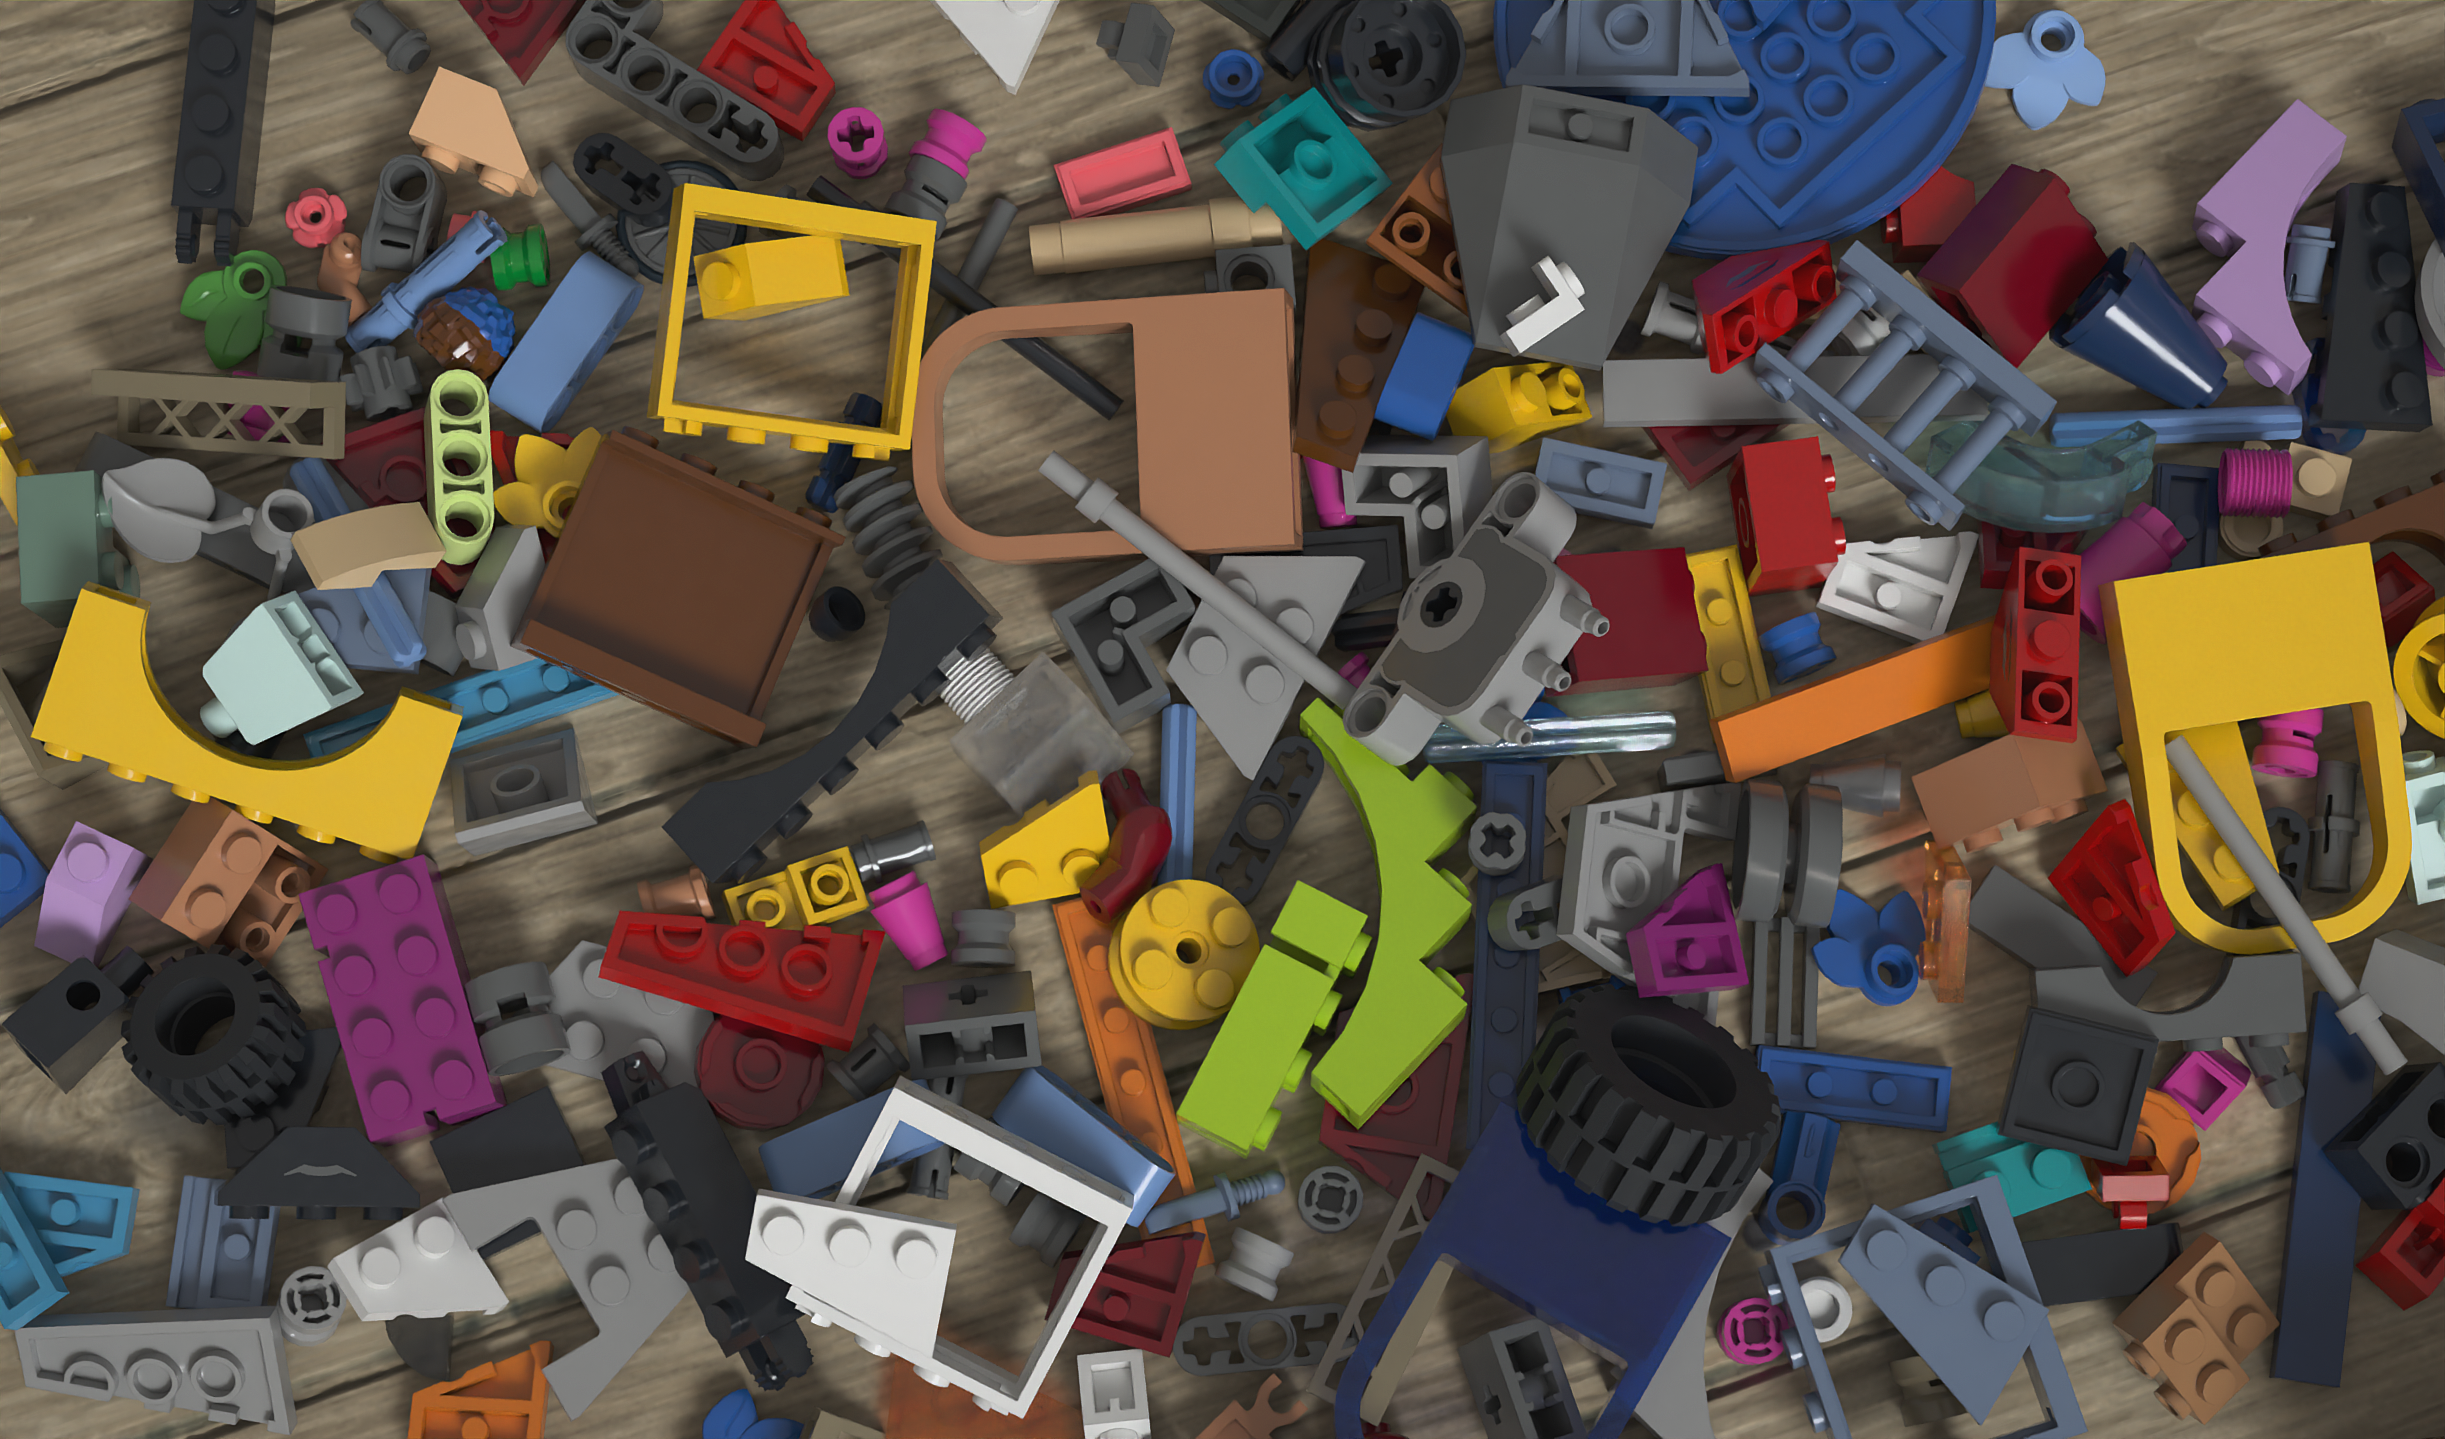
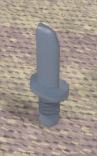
M1274 1169L1264 1172L1263 1175L1257 1173L1255 1176L1244 1177L1243 1180L1238 1179L1231 1183L1225 1172L1213 1175L1215 1187L1164 1202L1150 1210L1145 1217L1149 1235L1222 1212L1225 1213L1228 1222L1240 1218L1238 1206H1242L1243 1203L1248 1204L1249 1202H1255V1200H1261V1198H1267L1268 1194L1276 1195L1281 1193L1285 1187V1177L1281 1172Z

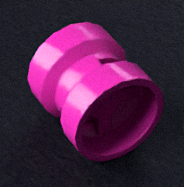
M2316 708L2258 717L2257 724L2262 730L2261 743L2254 747L2252 769L2280 777L2310 778L2316 776L2319 756L2313 747L2315 736L2322 732L2324 711Z
M1750 1298L1735 1302L1723 1311L1717 1322L1716 1336L1719 1347L1728 1358L1738 1364L1755 1365L1772 1361L1782 1353L1784 1346L1780 1331L1789 1329L1785 1314L1776 1304L1771 1306L1767 1299Z

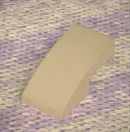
M420 502L379 506L340 515L298 530L291 538V542L317 590L372 587L383 570L435 568L447 552Z

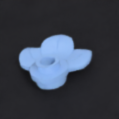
M2051 9L2035 14L2027 22L2022 32L2004 35L1994 42L1993 55L1985 87L2012 89V102L2016 114L2029 129L2039 130L2056 120L2065 108L2068 99L2087 106H2098L2103 96L2106 77L2101 61L2084 47V33L2078 21L2064 11ZM2046 34L2056 36L2060 40L2062 48L2058 51L2047 50L2042 45L2041 37Z

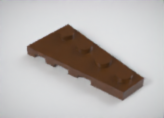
M1322 238L1307 249L1306 256L1307 276L1303 297L1304 317L1300 340V372L1296 393L1292 452L1353 473L1374 421V414L1379 399L1408 334L1425 286L1391 261Z

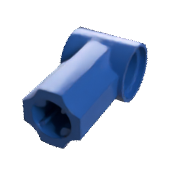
M1784 1112L1770 1173L1773 1183L1767 1189L1766 1196L1758 1209V1223L1763 1234L1770 1241L1778 1245H1785L1812 1236L1822 1226L1826 1213L1824 1200L1841 1124L1833 1122L1826 1117L1806 1112ZM1780 1198H1794L1804 1206L1807 1213V1221L1804 1228L1800 1230L1790 1229L1779 1221L1776 1214V1205Z

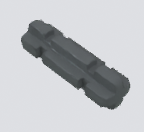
M2248 1036L2235 1037L2255 1078L2262 1077L2265 1085L2261 1086V1089L2272 1108H2283L2300 1100L2305 1095V1089L2296 1072L2289 1073L2286 1064L2290 1063L2282 1046L2249 1047Z

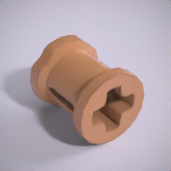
M695 864L689 866V873L654 884H651L647 879L637 882L638 893L644 912L703 916L707 921L716 918L714 903L706 877Z

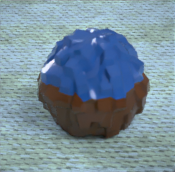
M461 287L457 292H448L445 296L435 297L425 305V308L417 316L418 322L413 331V337L429 355L434 356L446 371L456 369L469 371L478 376L483 382L501 370L507 361L508 355L511 354L514 348L513 336L516 330L513 320L514 312L498 303L497 298L486 288Z

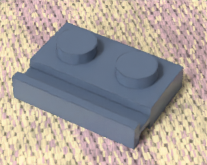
M184 1175L166 1306L186 1309L267 1306L281 1206H270L269 1219H230L229 1206H217L214 1204L215 1190L226 1181L225 1179Z

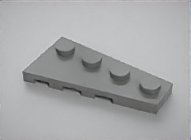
M277 1306L38 1315L19 1330H14L26 1387L109 1402L112 1396L129 1398L143 1402L144 1409L170 1413L173 1407L209 1413V1421L236 1425L239 1419L268 1424L267 1431L286 1435H291L298 1423Z

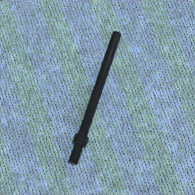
M822 175L815 180L806 194L816 203L882 213L866 200L859 204ZM872 244L899 264L901 248ZM932 258L929 284L931 289L966 315L986 309L998 308V306ZM1010 338L1001 340L1110 421L1123 404V399L1041 338Z

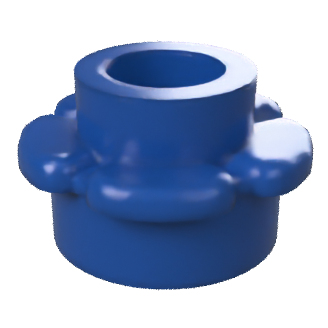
M1236 49L1226 50L1219 53L1205 67L1203 85L1205 89L1210 90V99L1217 106L1225 109H1233L1236 105L1247 107L1253 104L1261 95L1262 88L1260 82L1264 78V72L1257 59L1251 57L1248 53ZM1235 75L1240 81L1236 85H1231L1228 83V78Z

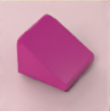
M2225 1048L2212 1051H2184L2155 1086L2154 1090L2166 1093L2187 1110L2192 1121L2206 1131L2247 1086L2251 1070Z

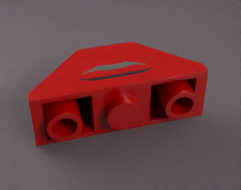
M1815 240L1730 256L1691 280L1700 340L1710 371L1716 374H1723L1757 352L1765 342L1767 344L1771 343L1830 305L1837 298L1836 275L1832 265L1830 243L1824 240Z
M2019 547L2015 550L1991 630L1989 693L2010 735L2073 743L2077 740L2081 555Z

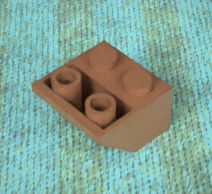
M210 796L208 803L195 801L190 803L130 895L129 900L160 921L208 949L211 944L225 945L231 952L238 948L247 952L254 960H258L266 967L303 910L298 894L317 888L329 869Z

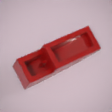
M2445 1169L2431 1182L2434 1185V1190L2430 1196L2410 1210H2401L2355 1265L2403 1311L2428 1298L2445 1277Z

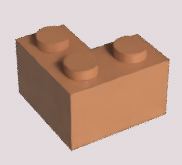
M2078 719L2077 740L2073 743L2009 734L1911 777L1937 848L1941 849L1963 843L1967 853L1979 851L2002 842L2003 837L2000 830L2015 824L2018 832H2023L2050 821L2052 824H2056L2080 816L2089 811L2085 800L2108 791L2081 719Z

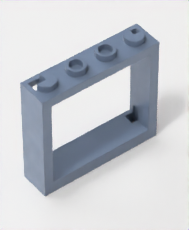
M1997 1175L1887 1211L1910 1225L1969 1205L1994 1276L2043 1305ZM1861 1220L1764 1252L1768 1265L1758 1268L1762 1286L1770 1305L1781 1303L1787 1318L1789 1329L1780 1331V1336L1789 1363L1793 1370L1800 1367L1804 1368L1812 1391L1802 1395L1811 1427L1815 1434L1825 1431L1828 1439H1852L1792 1263L1847 1246ZM2046 1315L2023 1354V1359L2045 1420L1990 1439H2067L2088 1432Z

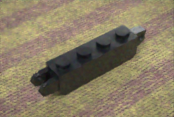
M194 0L171 206L178 213L177 237L175 239V255L177 256L178 263L192 264L196 262L200 247L201 224L216 225L214 255L217 266L231 267L234 264V256L237 255L240 227H249L252 221L275 16V0Z
M643 1050L614 1062L603 1070L601 1074L617 1114V1118L604 1126L612 1141L616 1157L627 1169L643 1200L647 1216L656 1224L673 1256L676 1271L686 1281L704 1315L709 1333L717 1340L725 1357L728 1358L739 1352L750 1375H754V1382H758V1387H763L764 1391L774 1389L778 1391L782 1389L789 1378H800L807 1374V1369L814 1364L812 1362L814 1355L810 1352L811 1348L807 1347L808 1342L796 1321L806 1315V1313L796 1309L797 1304L785 1298L792 1284L745 1260L757 1196L753 1186L701 1089L686 1082L669 1089Z

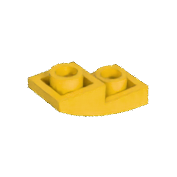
M848 846L787 865L786 869L782 872L726 889L721 895L731 925L738 926L739 920L766 922L765 928L801 931L804 925L825 926L864 910L869 906Z

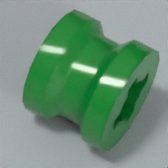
M531 224L523 232L510 233L502 227L506 233L507 242L490 254L497 290H512L517 283L531 282L536 287L549 286L551 277L550 259L543 225Z

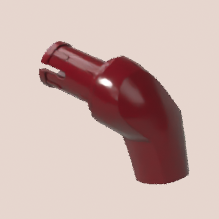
M1127 768L1122 769V775L1128 788L1125 789L1117 771L1110 773L1101 783V794L1107 800L1117 823L1111 835L1108 857L1079 887L1082 900L1089 914L1107 925L1125 913L1151 890L1166 860L1172 842V826L1168 813L1163 808L1151 805L1141 785L1138 773Z

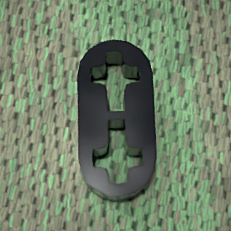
M609 133L594 134L579 144L574 153L573 166L575 173L593 194L644 227H659L670 221L673 190L678 185L662 166L619 137ZM601 158L608 162L613 159L621 171L617 176H614L607 170L602 168L597 170L594 166ZM640 184L651 192L658 190L661 195L655 202L649 199L642 201L634 189Z

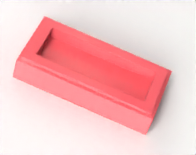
M1172 127L1054 165V171L1071 219L1115 215L1192 190V183Z

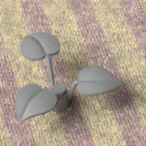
M298 457L291 466L294 463L303 461L306 457ZM171 458L149 459L125 468L108 470L104 473L101 480L102 496L107 508L108 501L112 496L113 516L110 511L109 514L114 528L136 552L158 562L177 563L191 559L200 547L201 532L217 534L241 525H249L255 544L263 551L274 554L276 557L266 602L281 595L287 566L292 559L291 551L295 549L291 538L296 531L316 524L310 502L304 495L299 493L289 475L291 466L288 468L283 479V489L269 494L258 510L246 507L241 513L218 521L207 520L214 511L216 504L215 493L211 483L202 471L185 461ZM320 458L349 510L355 512L369 509L367 504L326 459ZM244 617L243 619L239 620L236 624H234V626L230 629L228 635L226 636L223 644L247 617Z

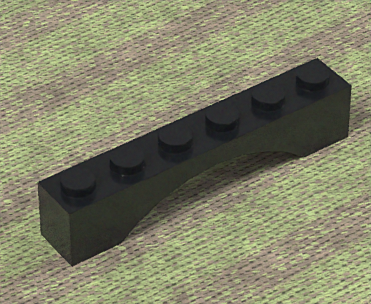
M936 559L891 603L887 636L875 672L857 704L833 732L805 754L772 771L740 780L707 782L662 828L712 883H728L733 879L738 883L744 882L766 862L767 856L762 852L779 835L784 839H788L810 820L813 813L808 807L825 790L829 795H833L853 779L859 771L854 762L871 746L876 751L882 749L901 732L905 725L900 718L917 701L921 706H925L943 692L951 681L946 676V673L963 657L968 662L974 660L993 643L997 635L992 629L1003 617L952 562Z

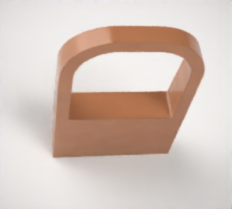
M1284 288L986 309L968 315L948 327L935 339L920 362L912 428L913 478L916 494L926 517L933 527L951 544L973 556L1003 565H1041L1149 559V557L1114 530L999 537L981 533L970 526L957 512L948 494L945 480L944 394L951 375L970 353L985 344L1002 339L1133 333L1140 518L1189 557L1304 551L1300 454L1292 452L1297 393L1293 298Z

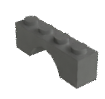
M2283 951L2262 954L2224 955L2214 982L2202 996L2184 1007L2163 1012L2142 1010L2127 1002L2115 991L2102 967L2098 965L2028 969L2031 1006L2157 1036L2159 1042L2182 1040L2183 1051L2186 1052L2223 1049V1037L2248 1036L2249 1047L2289 1045V1033L2307 1032L2301 953Z

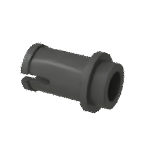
M366 0L353 14L356 18L351 20V27L355 31L360 32L387 57L386 64L391 70H402L405 74H411L417 71L428 59L431 47L426 43V34L419 28L411 30L384 5L383 1Z
M923 820L915 825L869 839L867 834L861 835L862 842L850 846L862 882L874 879L876 884L883 882V875L928 860H936L932 841Z

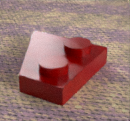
M744 0L696 69L767 113L774 120L776 127L802 142L836 94L835 82L821 61L813 57L807 48V40L795 22L789 21L776 0Z
M2125 798L2108 805L2048 876V880L2125 976L2128 977L2143 970L2176 932L2131 805Z

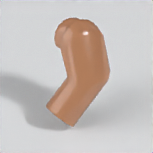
M342 232L335 235L331 244H327L323 251L317 276V286L320 291L352 299L348 322L349 327L373 307L357 288L362 271V240L351 232Z

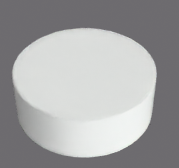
M1811 1277L1798 1282L1819 1343L1831 1341L1839 1337L1847 1329L1852 1317V1303L1847 1291L1838 1282L1827 1277Z

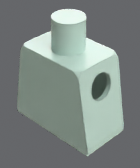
M292 591L256 607L203 666V677L216 697L201 707L200 716L205 727L213 735L225 738L239 729L245 740L255 745L354 700L364 692L297 592Z

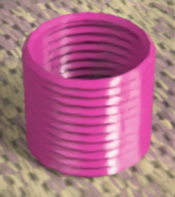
M2227 447L2221 455L2218 475L2219 511L2223 517L2227 515L2229 517L2233 515L2237 517L2240 515L2241 518L2243 516L2247 518L2249 516L2253 518L2255 516L2258 518L2269 516L2270 518L2275 517L2277 519L2281 517L2283 519L2290 509L2293 486L2292 459L2288 450L2282 449L2279 451L2276 449L2273 451L2270 449L2268 451L2266 448L2263 451L2260 448L2257 451L2254 448L2252 450L2249 448L2246 450L2235 448L2233 450L2231 447Z

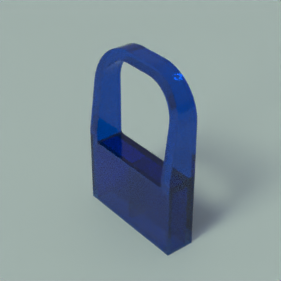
M1500 1102L1340 1377L1333 1404L1335 1439H1364L1360 1422V1404L1365 1384L1430 1271L1438 1261L1448 1264L1621 1369V1376L1585 1439H1618L1732 1238L1706 1222L1699 1225L1693 1223L1688 1226H1671L1668 1220H1662L1658 1223L1641 1220L1638 1213L1630 1210H1625L1622 1213L1607 1206V1200L1591 1192L1588 1195L1574 1185L1575 1180L1565 1171L1559 1173L1547 1161V1153L1543 1148L1535 1147L1528 1137L1527 1124L1521 1122L1519 1112Z

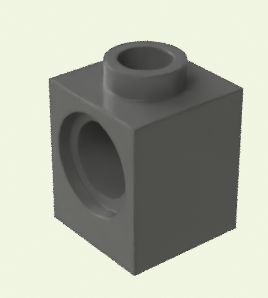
M1291 244L1215 250V270L1204 271L1205 293L1234 291L1232 284L1237 278L1244 275H1253L1264 282L1266 289L1284 288L1291 295L1294 304L1295 322L1296 299Z

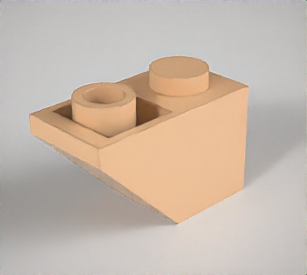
M439 67L409 131L410 137L420 153H422L421 158H424L433 168L445 173L455 174L457 169L461 168L479 176L478 182L482 186L500 195L512 197L516 190L534 197L539 187L509 112L497 89Z

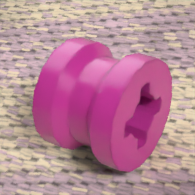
M935 108L926 120L929 130L923 139L913 143L909 156L912 158L913 155L919 154L932 158L954 170L965 180L969 174L967 163L972 154L982 151L987 142L986 136L965 119L943 109Z

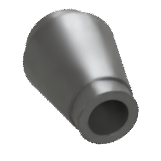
M1886 754L1825 762L1824 764H1811L1810 784L1838 786L1841 792L1843 809L1883 818L1884 812H1900L1902 761L1886 760Z

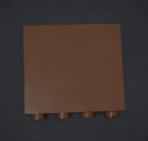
M624 426L621 433L611 430L602 435L510 646L739 748H756L767 725L760 721L828 559L833 548L842 546L846 537L830 530L833 521L816 511L797 507L796 512L793 513L774 504L775 494L760 485L740 480L738 486H735L715 477L718 468L706 460L686 453H682L680 460L657 450L659 440L643 431Z

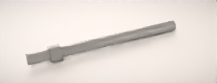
M1055 451L1049 455L1038 471L1078 502L1075 508L1094 523L1100 519L1342 710L1348 705L1350 699L1357 691L1354 685L1115 499L1119 493L1099 477L1095 482Z
M2180 735L2166 744L2165 749L2168 761L2338 1006L2339 1010L2335 1012V1015L2348 1034L2351 1035L2356 1032L2385 1076L2408 1062L2378 1019L2383 1014L2369 992L2360 993L2183 735Z

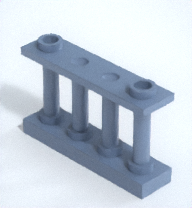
M1856 240L1840 258L1837 268L1836 279L1841 283L1839 285L1841 293L1784 357L1765 342L1757 351L1753 371L1759 375L1756 380L1768 395L1780 403H1786L1790 400L1907 496L1905 499L1907 507L1918 518L1929 525H1935L1939 522L1950 531L1958 522L1965 508V505L1953 496L1955 491L2009 430L2018 431L2020 428L2030 437H2033L2048 420L2057 401L1876 254ZM1871 307L1890 322L1888 327L1891 332L1835 396L1832 397L1807 377L1804 372L1860 309L1867 311ZM1921 347L1940 363L1938 365L1940 373L1882 438L1853 413L1910 349L1917 351ZM1971 388L1990 403L1988 405L1990 414L1939 472L1931 478L1905 457L1903 453L1960 389L1967 391Z

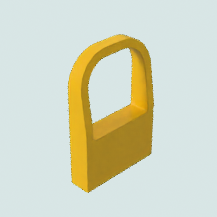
M2369 542L2118 580L2098 585L2135 818L2174 928L2201 946L2226 953L2262 954L2297 948L2281 924L2251 929L2228 927L2207 916L2189 895L2180 867L2164 743L2165 733L2341 704H2349L2352 708L2373 837V858L2369 874L2363 886L2346 905L2331 914L2310 920L2326 943L2351 937L2373 924L2392 905L2405 882L2411 860L2412 833L2398 716Z

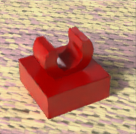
M2129 1156L2127 1166L2091 1158V1182L2102 1202L2112 1201V1216L2114 1219L2118 1218L2119 1229H2146V1201L2169 1200V1174L2158 1156Z

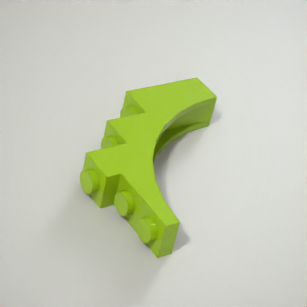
M1317 697L1300 714L1299 734L1311 740L1319 747L1324 761L1333 770L1358 812L1374 858L1380 914L1378 944L1366 987L1344 1031L1311 1072V1087L1352 1125L1359 1129L1465 1017L1467 1003L1461 999L1465 994L1462 986L1441 967L1437 966L1431 971L1426 965L1460 931L1470 918L1472 904L1467 900L1470 893L1466 886L1450 871L1442 868L1437 873L1432 867L1474 824L1477 806L1472 802L1475 796L1471 789L1452 772L1447 771L1444 775H1441L1429 764L1413 781L1409 780L1407 776L1410 774V771L1405 764L1397 766L1388 764L1349 736L1344 730L1343 725L1345 709L1342 710L1337 705L1331 709Z

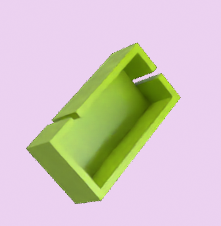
M1297 880L1270 934L1274 935L1270 945L1264 944L1176 1113L1179 1125L1244 1159H1247L1253 1146L1265 1151L1283 1113L1274 1108V1104L1282 1089L1293 1094L1295 1093L1311 1062L1313 1054L1303 1049L1312 1031L1321 1036L1325 1035L1343 996L1334 991L1341 974L1353 979L1370 947L1373 937L1364 933L1368 915Z

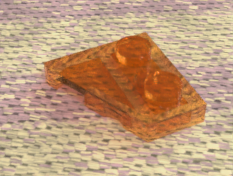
M1925 840V880L1922 888V912L1924 919H1926L1927 941H1921L1919 945L1920 980H1928L1937 1003H1963L1971 878L1954 846L1938 849L1935 840Z

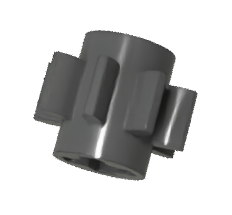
M377 346L356 353L350 358L353 373L339 377L340 381L346 382V404L351 406L352 412L364 409L366 419L370 422H382L412 411L413 405L410 395L424 391L416 363L412 362L411 356L399 359L397 349L394 346Z

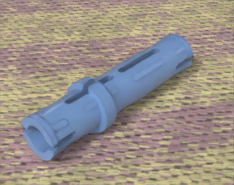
M479 210L465 226L433 252L409 276L404 278L399 284L390 283L381 291L383 298L352 326L348 327L345 338L351 348L358 353L366 348L387 346L407 328L415 329L418 322L417 316L427 303L435 297L446 295L487 256L507 242L506 233L493 217L485 223V220L489 218L488 214L485 211Z

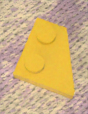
M1097 770L1087 771L1078 777L1079 787L1050 805L1044 799L1024 812L1023 817L1017 823L1003 826L979 842L991 909L1079 894V887L1106 860L1110 849V840Z

